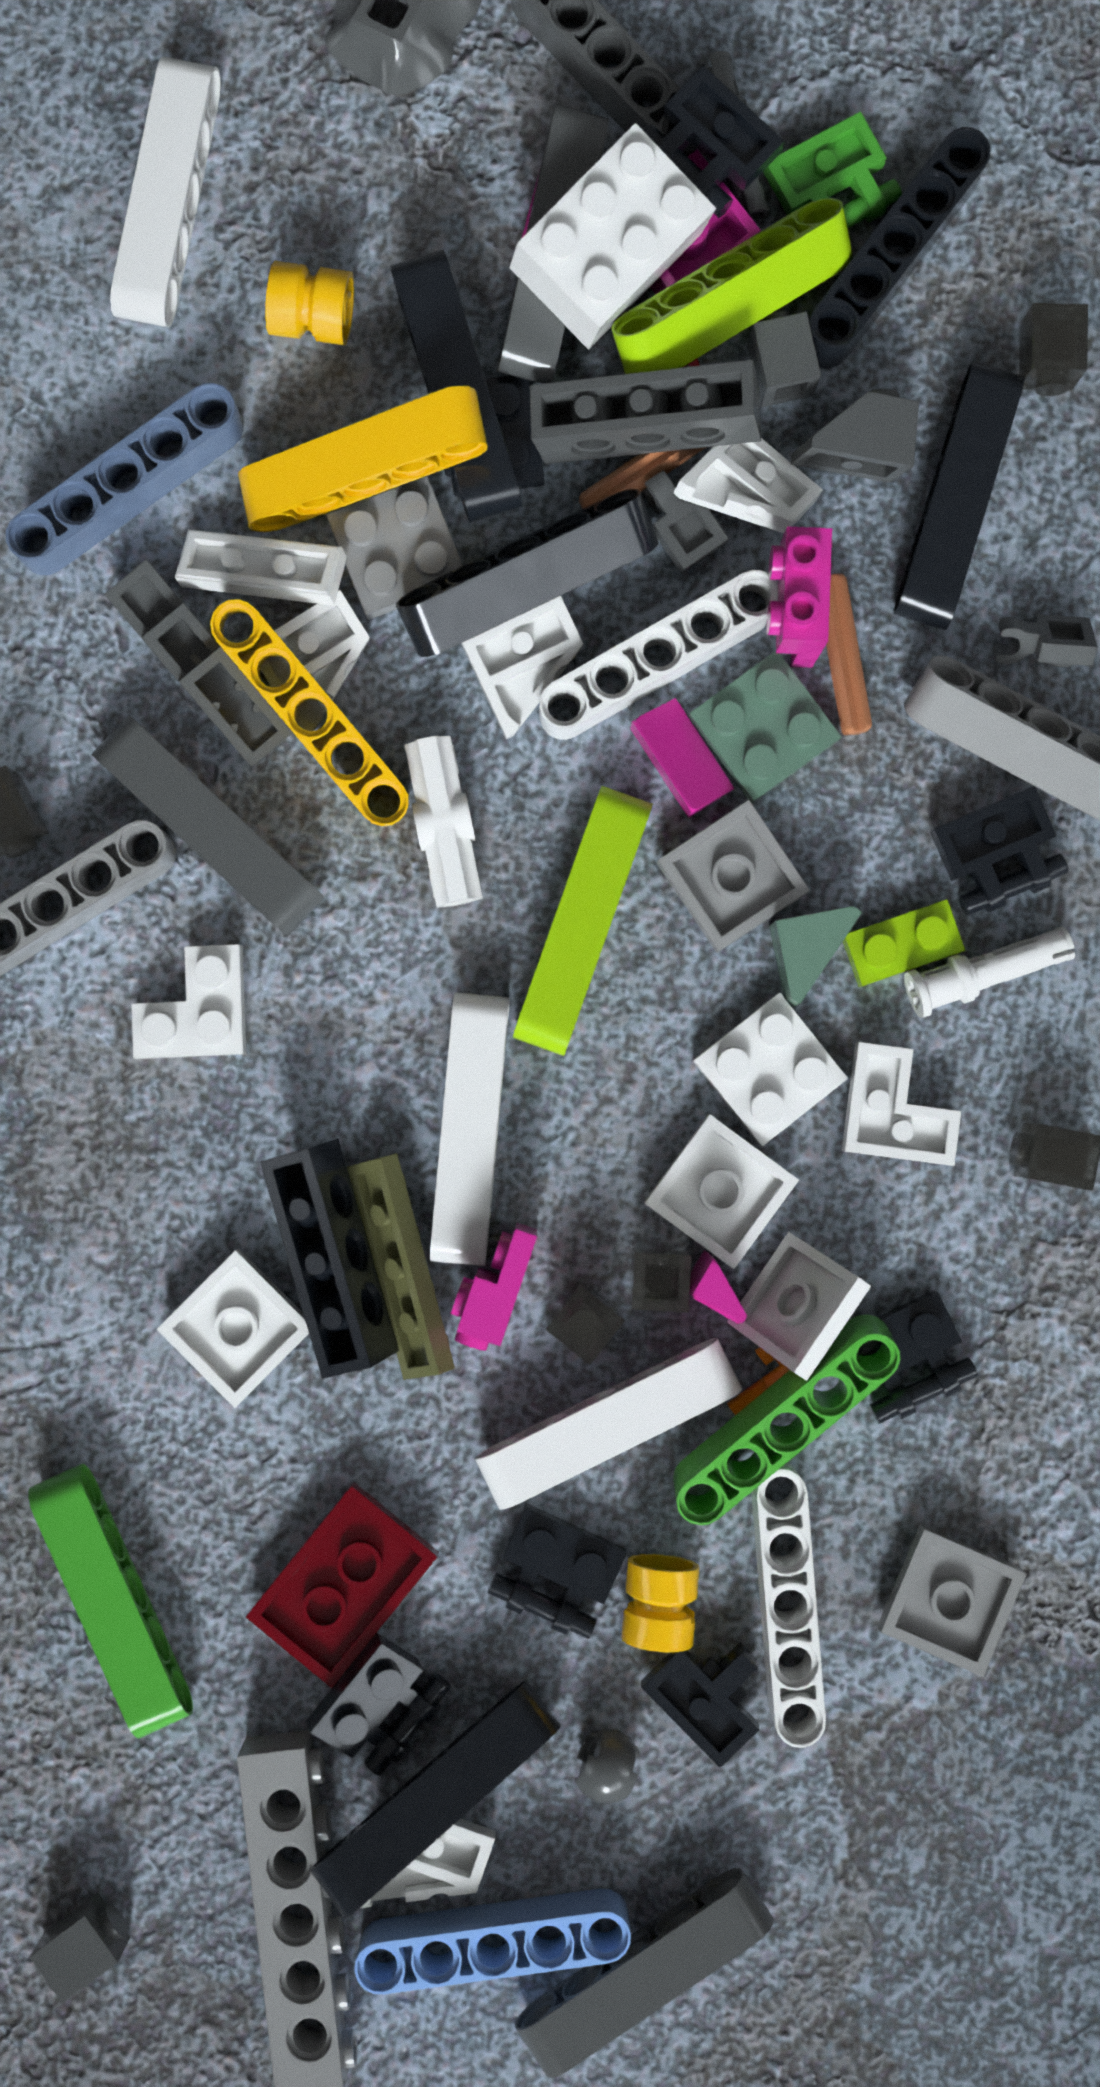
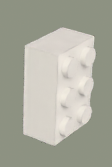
M635 123L517 243L509 268L589 350L612 327L614 321L624 314L702 234L716 207Z

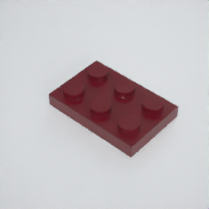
M353 1482L249 1610L246 1618L332 1688L437 1559L439 1551Z

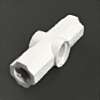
M431 736L405 744L416 803H412L415 825L421 851H426L429 878L437 908L452 907L483 899L472 841H475L467 796L466 793L461 791L458 776L459 769L451 737Z

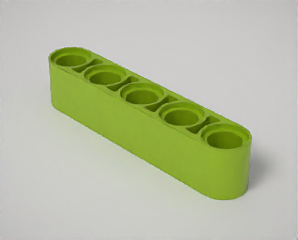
M824 198L802 206L622 314L612 324L611 331L625 374L682 368L845 269L853 259V252L843 203L839 199Z
M601 786L512 1038L562 1056L565 1055L653 803Z

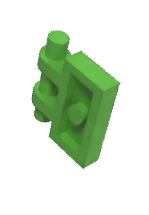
M861 111L779 154L763 171L787 215L812 201L829 198L851 187L856 199L843 205L848 228L862 220L871 223L884 216L886 208L896 203L902 195L900 185L895 179H891L878 186L872 174L883 169L887 157Z

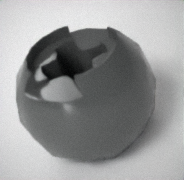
M606 1728L588 1734L577 1756V1759L582 1760L579 1777H574L575 1783L583 1795L594 1802L611 1804L626 1799L633 1790L638 1777V1773L633 1772L636 1754L640 1755L639 1749L629 1736L619 1730Z

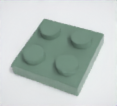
M776 651L694 709L688 716L701 737L752 804L841 739V735L782 655L776 653Z

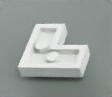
M240 944L184 947L186 1001L131 1004L133 1059L247 1054L243 946Z
M856 1042L841 1151L955 1166L961 1111L907 1104L913 1049Z

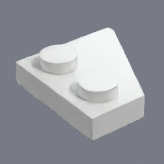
M761 438L760 442L714 446L679 481L674 494L678 498L784 533L787 526L792 527L816 502L823 489L797 467L791 465V462Z
M341 590L337 593L334 606L316 604L274 630L332 701L370 640V637ZM271 657L265 660L260 669L271 687H279L285 684L291 673L289 662L281 657ZM316 700L303 702L298 707L296 713L299 726L307 731H315L327 711L325 705Z
M561 596L461 643L506 739L515 735L540 703V697L544 689L561 676L583 647L581 637Z
M464 1819L458 1820L361 1908L372 1907L373 1901L405 1897L406 1902L428 1900L435 1894L458 1896L477 1893L495 1841L496 1831Z

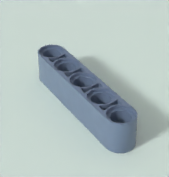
M203 383L195 387L18 513L9 522L6 529V543L10 551L32 573L41 576L52 575L231 449L240 440L243 433V420L231 393L224 386L216 383ZM217 409L227 411L225 418L220 423L215 425L203 423L205 416L209 412ZM170 441L183 442L177 454L171 457L159 456V452L165 443ZM127 472L138 473L136 482L126 489L115 488L117 479L122 474ZM83 503L93 504L91 514L86 519L81 521L71 520L72 513L77 506ZM48 535L47 544L41 551L28 553L29 542L34 537Z

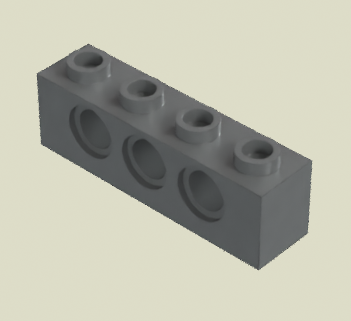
M753 360L530 385L531 440L545 464L761 441L760 387Z

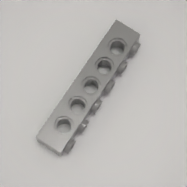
M309 1730L245 1738L237 1755L274 2087H345L349 2068L357 2066V2040L355 2030H346L344 2011L350 2010L351 2007L350 1980L348 1973L339 1974L337 1954L344 1952V1927L341 1916L333 1917L331 1899L309 1871L325 1854L324 1841L331 1839L329 1805H320L318 1784H322L325 1781L322 1748L313 1749L312 1734ZM283 1789L289 1790L296 1794L300 1804L294 1807L282 1806L276 1801L273 1793ZM284 1847H296L304 1853L306 1860L300 1863L289 1862L281 1855L280 1850ZM302 1904L311 1911L312 1916L305 1919L296 1918L289 1913L287 1906ZM299 1961H308L314 1964L319 1972L312 1975L302 1974L293 1964ZM307 2018L316 2019L325 2028L318 2031L308 2030L300 2021Z

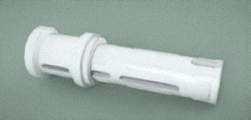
M1061 926L1039 936L1004 946L980 956L968 959L965 955H955L948 958L946 965L922 973L917 972L915 969L906 972L904 975L906 992L917 1016L924 1018L930 1016L932 1009L957 1000L963 1003L974 1001L975 997L979 996L980 990L986 989L989 986L1018 978L1053 964L1072 960L1075 957V952L1070 949L1074 948V944L1069 932L1065 927Z

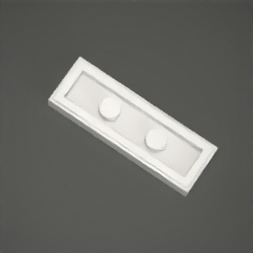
M188 529L175 579L184 588L334 606L347 556L343 548L339 546Z

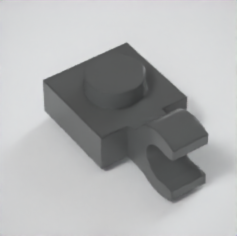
M661 471L645 482L647 488L642 490V494L650 507L662 517L653 524L656 537L681 574L727 543L729 538L710 510L689 501L684 502L683 499L678 498L674 494L676 489L674 484L664 471Z
M1035 614L1033 622L1022 621L1016 617L999 619L1000 636L1014 637L1016 639L1009 644H993L994 660L998 663L1014 664L1024 659L1027 655L1035 653L1037 662L1048 663L1055 667L1093 665L1098 646L1090 618Z

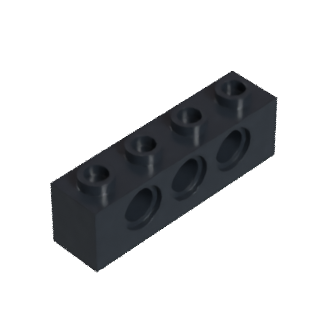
M339 1139L261 1161L260 1164L322 1379L371 1368L398 1352V1345Z

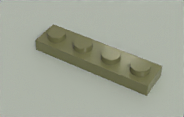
M395 1153L348 1166V1174L399 1351L396 1354L403 1380L440 1375L455 1369L449 1347V1339L444 1329L434 1284L430 1277L420 1232L416 1225L398 1154Z

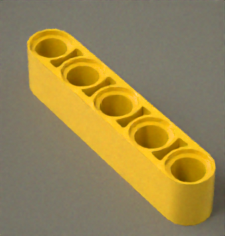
M469 386L444 388L243 467L238 472L249 529L256 532L281 530L482 455L487 450L488 445L476 390Z
M239 599L227 600L220 604L213 612L210 622L211 632L217 643L368 821L379 826H389L400 821L406 814L409 804L408 793L402 783L252 605ZM243 613L253 620L254 628L251 636L239 643L228 641L224 636L223 630L225 621L233 614ZM271 657L284 658L290 664V677L285 684L279 687L267 686L260 678L261 665ZM307 700L320 701L327 709L326 723L316 731L304 730L297 723V709ZM343 743L356 744L364 754L363 765L354 774L345 775L339 773L332 763L334 750ZM379 785L390 786L399 795V808L390 817L382 818L376 816L368 807L367 799L369 793Z

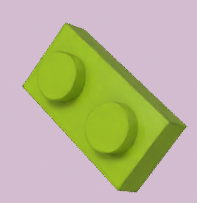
M948 899L850 932L843 940L859 988L966 951Z

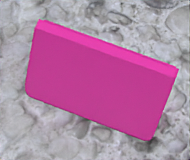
M676 698L631 721L630 730L688 819L735 789Z
M704 1250L684 1284L686 1286L685 1289L695 1300L737 1324L740 1322L744 1323L747 1314L715 1258Z

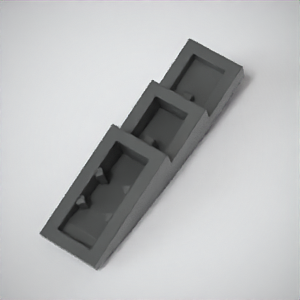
M147 559L104 594L251 767L293 733Z

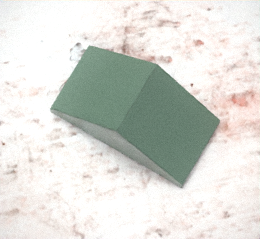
M854 906L776 920L769 926L782 994L790 1006L795 1007L801 1004L862 911Z

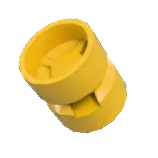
M274 260L269 272L266 290L265 319L268 334L301 339L306 331H311L312 336L318 342L346 345L353 318V272L320 267L315 275H311L307 265Z
M639 1554L628 1558L625 1591L634 1600L629 1602L628 1607L623 1611L621 1634L623 1642L639 1649L656 1652H681L693 1647L695 1612L686 1605L697 1599L699 1564L682 1557L661 1554Z

